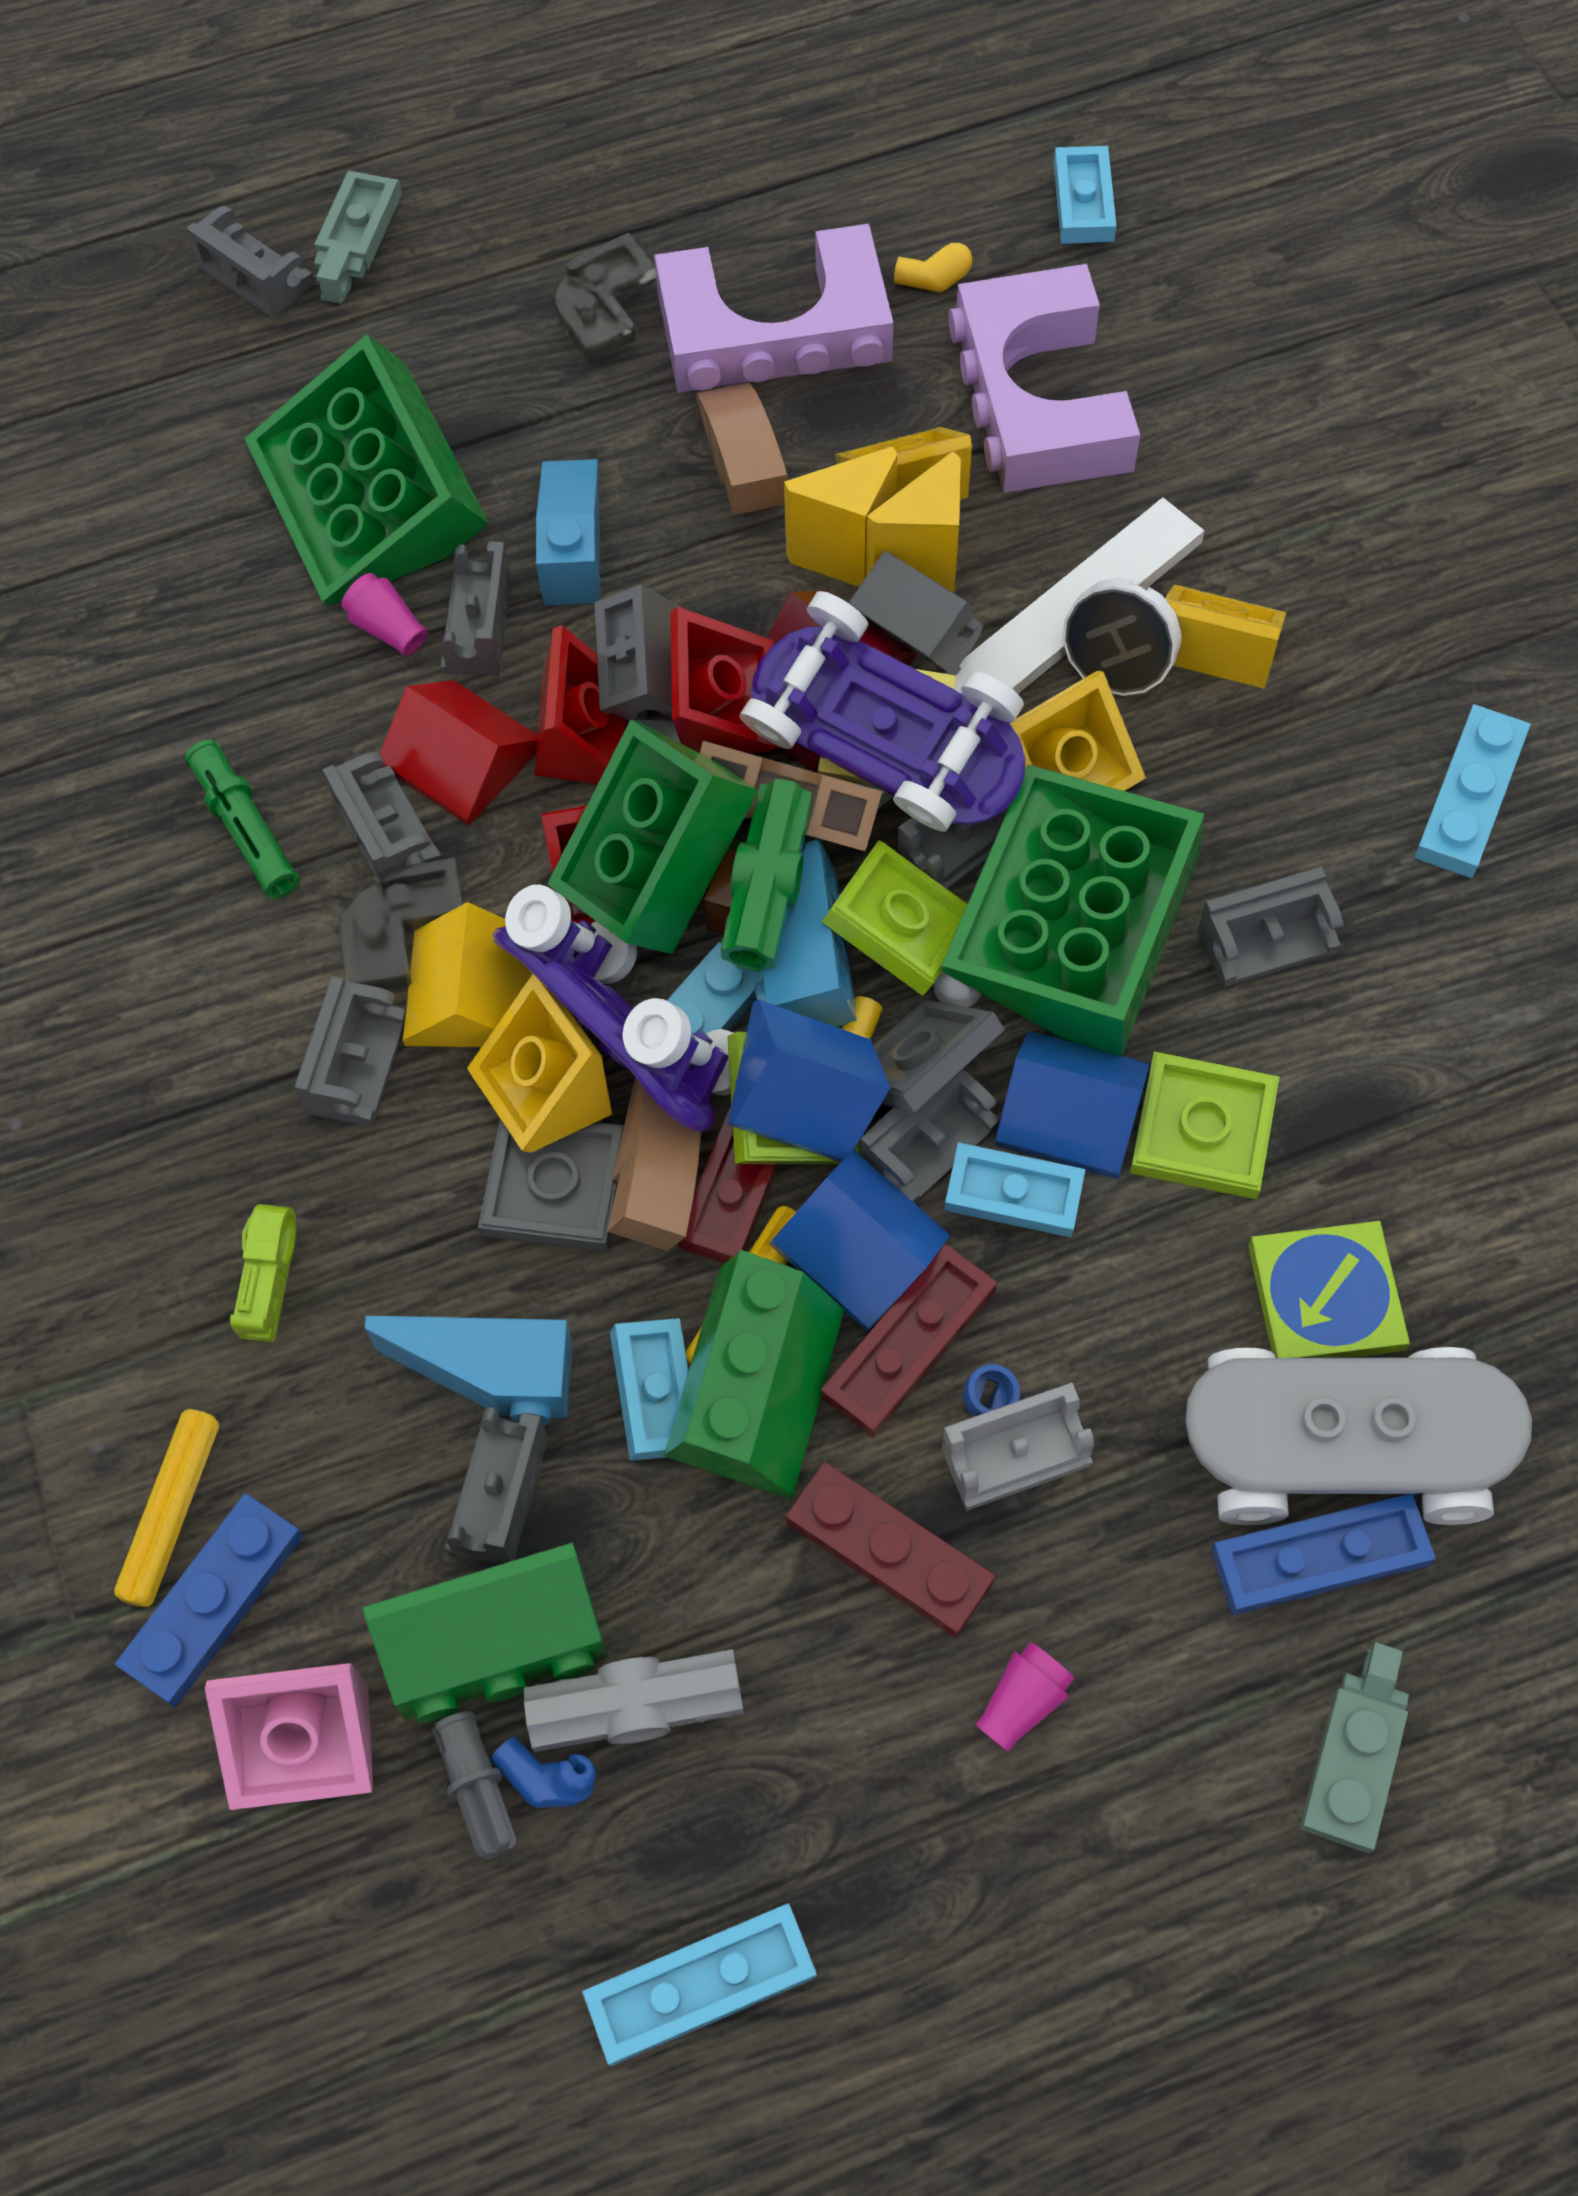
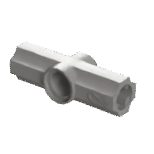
M733 1649L661 1663L659 1659L653 1657L624 1659L602 1666L598 1669V1674L563 1679L524 1688L526 1723L531 1748L534 1752L607 1739L611 1744L644 1742L668 1734L671 1731L670 1727L744 1714Z

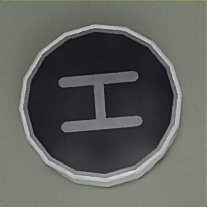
M1115 578L1099 581L1080 594L1064 619L1062 640L1069 662L1083 679L1096 671H1103L1113 694L1126 696L1145 693L1161 683L1177 660V653L1180 650L1182 633L1176 613L1160 593L1150 587L1145 590L1140 586L1133 585L1134 580Z

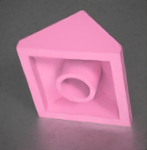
M351 1663L207 1680L205 1693L229 1810L372 1793L373 1775L368 1684Z

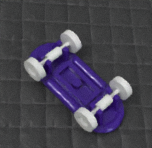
M818 591L807 607L808 614L821 627L805 626L803 629L789 633L773 644L761 658L753 675L752 699H749L739 716L751 730L769 742L785 749H791L795 743L893 795L894 802L905 813L920 823L942 832L947 831L950 824L972 825L989 821L1004 812L1017 797L1025 779L1026 759L1020 738L1010 723L1014 722L1024 706V702L1013 689L1000 680L983 672L972 671L961 688L962 693L859 641L868 627L866 618L846 601L823 591Z
M531 885L519 891L507 908L506 926L496 928L493 932V942L519 960L567 1007L579 1025L589 1029L601 1040L599 1042L600 1048L613 1060L629 1068L648 1094L668 1115L689 1130L706 1131L715 1121V1111L710 1100L711 1094L720 1096L731 1094L727 1036L733 1033L728 1030L717 1029L708 1033L698 1030L694 1035H691V1025L686 1013L680 1007L663 999H648L633 1009L615 990L603 984L618 982L631 971L637 956V946L624 943L597 921L592 924L585 920L578 924L571 921L570 907L566 899L560 893L544 885Z

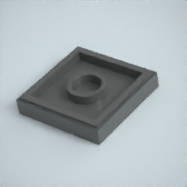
M931 1000L922 1001L874 1045L890 1085V1090L881 1104L915 1113L1005 1030L995 1013Z
M500 1119L478 1224L480 1236L608 1252L611 1233L607 1232L618 1185V1181L612 1180L624 1125L595 1122L530 1153L520 1149Z

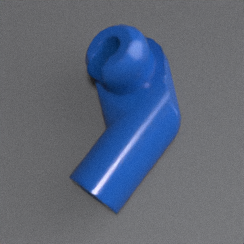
M513 1736L505 1741L490 1758V1762L500 1769L501 1774L523 1799L535 1808L575 1806L586 1800L593 1791L596 1778L595 1767L591 1760L580 1754H571L568 1761L540 1763L516 1736Z

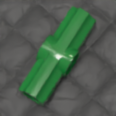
M774 779L773 782L760 784L747 842H741L737 848L731 877V897L733 900L726 920L724 937L721 941V956L723 960L733 963L738 969L760 972L766 968H775L788 908H794L798 899L804 865L802 847L807 834L808 821L812 813L813 798L812 792L803 789L797 782Z

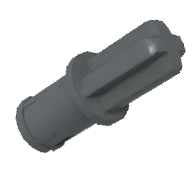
M460 1712L440 1720L431 1731L436 1739L451 1783L446 1790L450 1800L458 1801L475 1853L479 1857L491 1859L513 1849L517 1839L498 1788V1784L503 1779L499 1768H492L480 1736L474 1712Z

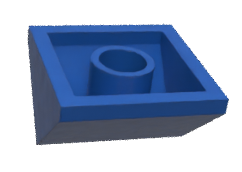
M761 1000L753 1002L728 1125L842 1162L850 1152H853L890 1090V1085L871 1039Z
M1028 1031L1016 1056L995 1146L1118 1179L1150 1063L1125 1056L1121 1057L1095 1048Z
M853 1150L822 1182L770 1241L769 1245L797 1270L804 1272L867 1332L927 1268L948 1240L950 1234L857 1151Z

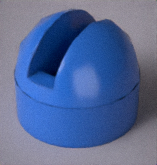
M987 1364L979 1367L967 1378L963 1387L964 1405L968 1413L974 1417L1018 1402L1020 1399L1018 1380L1010 1370L997 1364ZM986 1380L996 1383L986 1408L980 1403Z

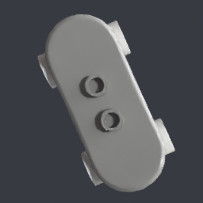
M1234 1348L1214 1353L1208 1358V1370L1196 1381L1187 1400L1185 1425L1189 1443L1200 1463L1216 1479L1234 1488L1220 1493L1217 1497L1219 1519L1223 1522L1236 1525H1262L1281 1521L1289 1515L1287 1494L1424 1493L1421 1496L1423 1519L1425 1521L1442 1525H1460L1484 1521L1494 1515L1492 1492L1488 1488L1506 1479L1523 1461L1531 1442L1532 1417L1526 1398L1514 1381L1496 1367L1476 1360L1475 1353L1464 1348H1431L1416 1352L1408 1358H1276L1274 1353L1265 1349Z

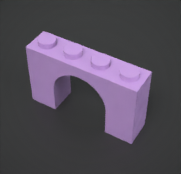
M869 224L815 231L816 274L822 296L817 304L807 313L795 319L778 323H762L743 318L724 304L718 294L708 247L654 255L658 297L677 393L709 390L715 387L748 382H763L769 379L817 374L823 371L891 362L893 356V319Z
M1087 264L958 284L957 308L949 309L948 312L950 335L953 343L961 342L963 351L960 353L962 378L965 385L973 384L975 394L972 395L974 421L977 428L985 427L987 437L984 439V452L989 472H998L1003 493L1129 473L1135 470L1140 432L1127 391L1065 401L1048 400L1036 397L1022 390L1007 374L1012 365L1029 355L1095 344L1100 304Z

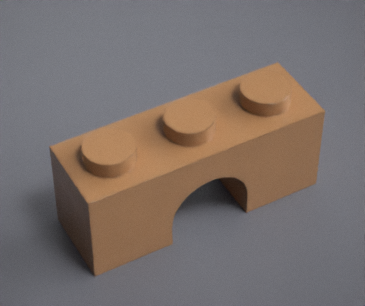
M703 741L700 754L718 762L758 789V792L760 784L773 782L774 779L797 782L800 787L812 792V813L808 821L806 835L866 851L882 791ZM758 792L750 808L748 809L745 818L753 817Z

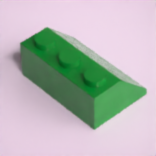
M630 720L547 884L624 943L673 954L750 808L758 789L718 762L640 722Z
M740 1249L719 1268L664 1456L791 1499L797 1485L820 1401L821 1389L825 1383L844 1309L804 1272Z
M573 1542L363 1607L366 1623L394 1705L405 1720L416 1717L418 1723L436 1722L456 1714L459 1711L458 1703L485 1695L487 1702L502 1701L515 1697L524 1692V1688L527 1687L526 1682L553 1674L555 1680L572 1679L582 1676L595 1668V1660L607 1657L586 1578Z

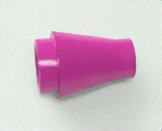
M373 573L365 574L357 579L345 593L342 600V608L348 613V621L394 647L403 656H411L426 641L428 630L417 621L387 578L378 579Z
M1030 1642L1021 1654L1013 1652L984 1714L975 1726L1005 1751L1009 1752L1020 1738L1070 1697L1065 1691L1075 1677L1045 1651Z

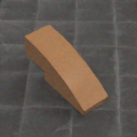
M748 382L696 393L698 407L721 486L725 485L733 515L785 505L784 482L788 481L787 471L767 414L751 383Z
M636 1077L612 1180L618 1181L607 1232L668 1251L684 1239L687 1234L699 1161L701 1131L689 1130L674 1120L653 1100Z

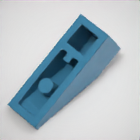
M598 459L542 462L536 514V566L543 606L595 604V602L601 600Z
M815 839L808 841L803 851L804 865L800 891L795 907L788 908L775 968L762 970L763 982L756 984L755 991L757 1000L839 1027L857 1020L847 942L843 937L821 922L839 897L840 892L837 873L820 840Z
M366 1316L365 1330L376 1351L485 1408H495L500 1416L510 1417L512 1422H519L522 1412L541 1417L543 1425L550 1423L551 1418H568L573 1340L567 1320Z

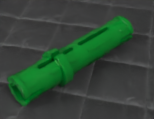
M208 739L196 743L186 752L184 758L185 763L191 768L206 793L204 797L206 807L213 816L221 818L236 843L238 850L261 885L264 895L266 897L269 896L270 899H279L287 896L298 887L300 876L294 871L274 838L272 831L268 828L251 800L253 796L251 786L244 777L236 775L218 742L216 743L214 740Z

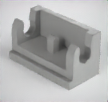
M1073 1383L944 1428L942 1452L966 1511L1092 1466L1093 1461L1090 1456L1094 1446L1093 1435L1090 1428L1084 1430L1078 1416V1410L1080 1409L1079 1397Z

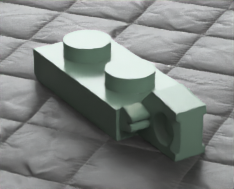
M354 171L347 172L314 244L316 251L314 264L316 265V270H319L316 279L319 281L322 291L321 300L342 304L351 289L352 277L363 278L366 270H369L402 196L400 180Z
M1375 1642L1373 1649H1368L1361 1677L1348 1673L1344 1675L1341 1688L1333 1696L1299 1830L1368 1854L1374 1851L1408 1716V1711H1405L1409 1694L1394 1689L1403 1651Z

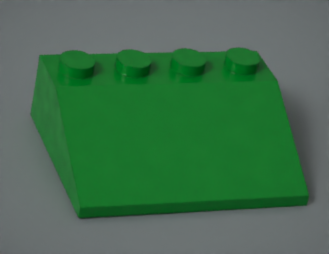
M368 334L362 337L244 438L322 602L328 606L341 602L350 586L361 576L373 573L378 579L387 578L389 581L405 576L448 558L459 545H464L490 524L406 363Z
M1028 764L1020 791L1015 800L1010 804L941 965L942 972L1062 1039L1122 1057L1201 854L1204 813Z

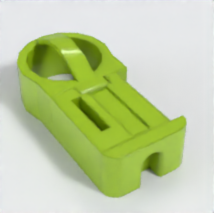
M258 1204L248 1218L242 1232V1249L245 1262L234 1315L231 1314L230 1325L240 1339L264 1342L275 1341L296 1241V1215L291 1207Z

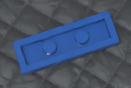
M244 1493L125 1649L115 1665L176 1708L304 1537L298 1528Z
M1413 1494L1215 1542L1211 1548L1232 1616L1428 1567L1436 1560Z

